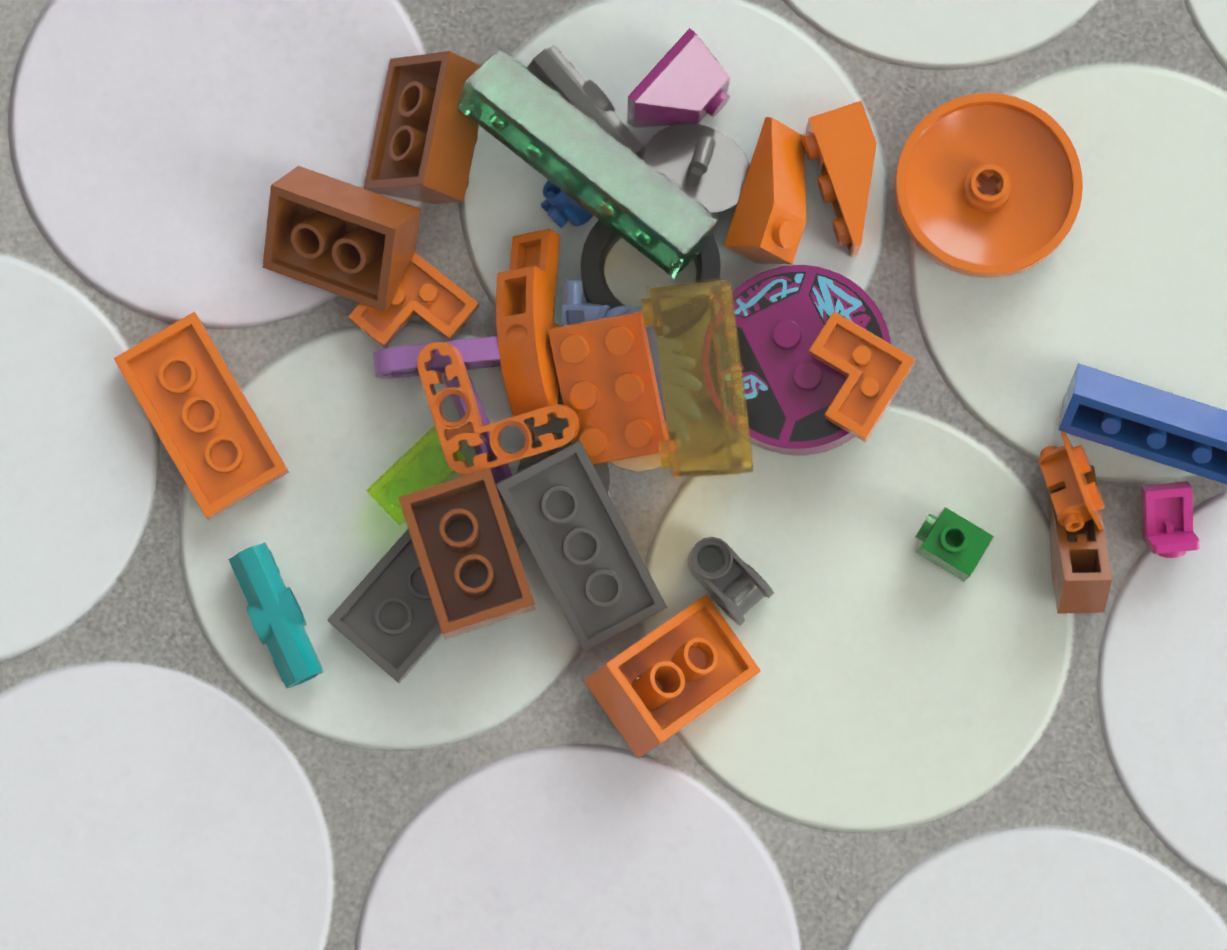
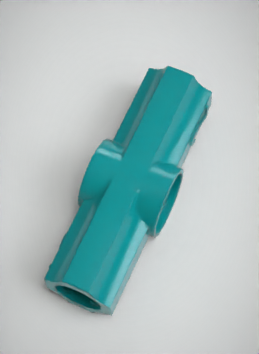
M264 542L251 546L229 558L230 565L248 602L246 610L262 644L267 645L273 658V663L285 687L289 689L300 685L323 673L322 665L304 628L307 623L291 588H286L280 575V570L267 544Z

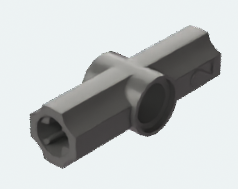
M554 45L540 52L524 69L528 79L552 104L555 115L565 129L578 141L583 139L614 175L624 171L644 151V146L614 113L615 109L605 93L593 81H586Z

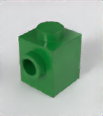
M945 507L937 517L929 513L915 536L922 541L916 553L960 580L966 581L973 573L994 536Z

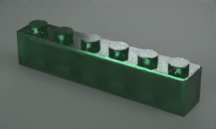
M500 49L465 81L457 107L460 111L675 279L707 245L718 223V219L710 214L703 204L692 200L673 185L667 176L651 168L637 157L630 147L621 144L605 132L594 119L585 116L573 107L557 90L549 88L531 74L521 62L513 60Z

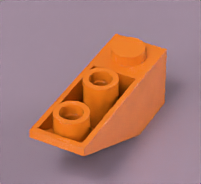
M862 101L809 117L806 134L801 135L808 160L817 161L822 175L816 178L821 198L825 204L832 203L837 219L832 220L835 238L840 247L847 246L850 257L858 254L862 244L877 145Z

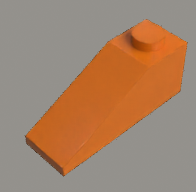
M765 117L724 246L755 263L793 265L806 224L804 146L800 133L772 117Z

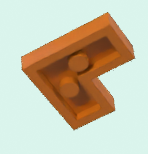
M414 253L389 309L383 312L359 303L348 316V319L385 349L414 314L448 341H452L480 305L479 302L417 253Z
M833 311L809 350L810 356L848 377L826 411L825 419L866 443L913 368L915 358Z

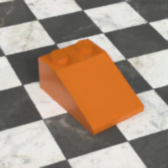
M706 594L610 660L583 681L633 753L639 758L674 735L761 670Z

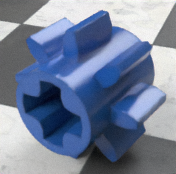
M578 169L573 176L568 171H560L551 176L544 185L543 196L546 200L541 203V207L560 228H563L567 222L573 226H581L595 215L598 203L594 197L600 194V190L581 169Z

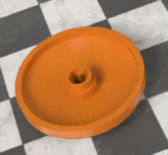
M977 93L962 96L948 101L930 112L908 137L901 152L895 174L897 209L911 239L929 258L954 272L972 277L999 278L1011 276L1041 263L1060 246L1076 220L1082 200L1083 180L1080 161L1064 129L1038 106L1026 100L999 93Z

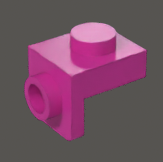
M1185 481L1141 486L1143 540L1152 553L1165 558H1177L1184 556L1186 551L1199 550V538L1193 532V494L1190 483Z

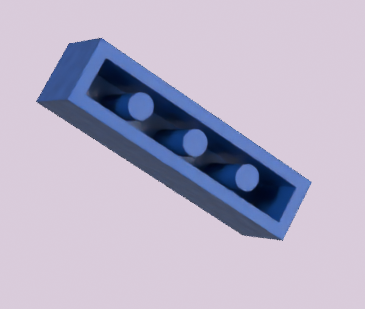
M1077 364L1063 399L1059 431H1065L1080 438L1227 484L1226 410L1089 366Z

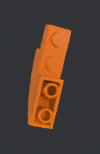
M551 229L512 236L510 270L497 273L496 326L498 350L506 394L513 416L558 404L559 381L548 330L560 326L553 322L560 234ZM556 412L551 413V417L557 416Z

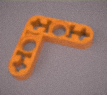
M433 342L426 345L420 351L417 359L418 372L445 459L449 467L456 473L468 475L489 467L491 469L571 443L578 435L580 424L577 414L569 406L562 404L549 405L483 426L467 370L459 350L447 342ZM439 350L441 356H450L452 364L445 367L448 381L458 378L460 387L445 388L436 393L434 384H444L439 370H430L429 362L435 359L434 351ZM451 394L460 396L466 403L467 410L465 416L458 422L449 421L442 413V403ZM556 412L559 419L567 418L569 427L563 429V438L558 439L556 433L552 432L537 436L542 446L535 447V434L527 422L528 419L534 418V427H539L552 421L551 413ZM508 426L518 427L525 435L524 447L517 453L507 452L500 444L501 432ZM490 432V447L497 456V460L491 461V451L473 457L474 465L472 467L469 466L467 460H458L456 452L463 449L462 441L467 440L469 446H478L487 443L483 433Z

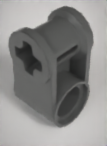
M703 538L695 544L689 553L687 562L692 575L711 594L717 605L739 626L745 622L744 615L763 597L770 598L774 594L768 583L720 538ZM710 547L719 551L723 560L721 569L717 572L703 570L697 560L700 550ZM746 587H750V591L736 602L735 598Z

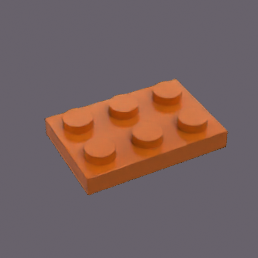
M642 311L553 327L548 330L563 405L569 406L574 410L579 418V432L571 443L580 440L593 465L667 452L671 449Z

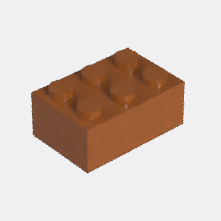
M490 467L398 497L445 639L536 610Z

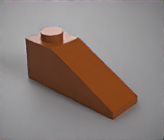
M1090 465L1092 471L1084 475L1088 484L1095 482L1097 485L1094 465ZM1066 486L1051 492L1047 488L1051 570L1057 614L1105 613L1112 583L1104 529L1099 530L1093 519L1084 522V526L1078 531H1067L1065 527L1058 523L1057 514L1050 494L1063 490ZM1099 510V511H1098V514H1099V517H1100L1102 526H1103V528H1104L1103 519H1102V512H1101V510Z

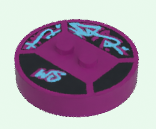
M781 266L764 271L746 280L720 305L712 319L706 336L704 347L705 376L714 402L721 415L738 434L749 442L779 454L811 455L832 450L855 437L825 419L826 411L848 377L809 355L811 346L833 311L891 344L889 331L879 308L871 297L852 280L837 272L817 266Z

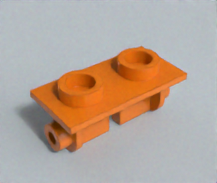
M1063 431L1061 436L1064 446L1059 448L1056 446L1045 447L1041 450V457L1038 460L1039 467L1050 492L1066 486L1065 489L1050 494L1058 523L1065 527L1067 531L1074 532L1080 530L1084 526V522L1093 519L1098 529L1102 530L1104 528L1098 511L1104 509L1105 505L1096 483L1088 484L1084 475L1092 471L1089 460L1082 445L1073 447L1066 432Z

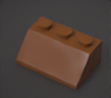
M451 51L391 58L363 189L381 195L430 204L464 202L466 189L469 184V173L474 148L478 140V128L483 103L487 95L486 88L490 69Z
M297 166L271 185L262 267L385 312L389 309L416 251L421 209Z

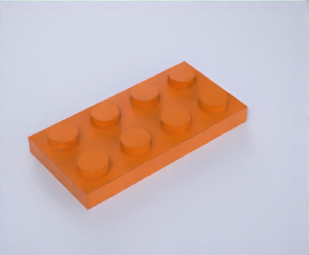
M195 311L114 358L208 520L290 473Z

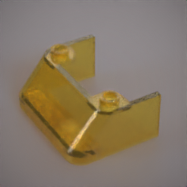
M716 277L646 286L649 298L641 299L644 327L653 326L656 336L668 429L667 440L659 441L662 470L669 469L673 478L752 473V449L730 280Z

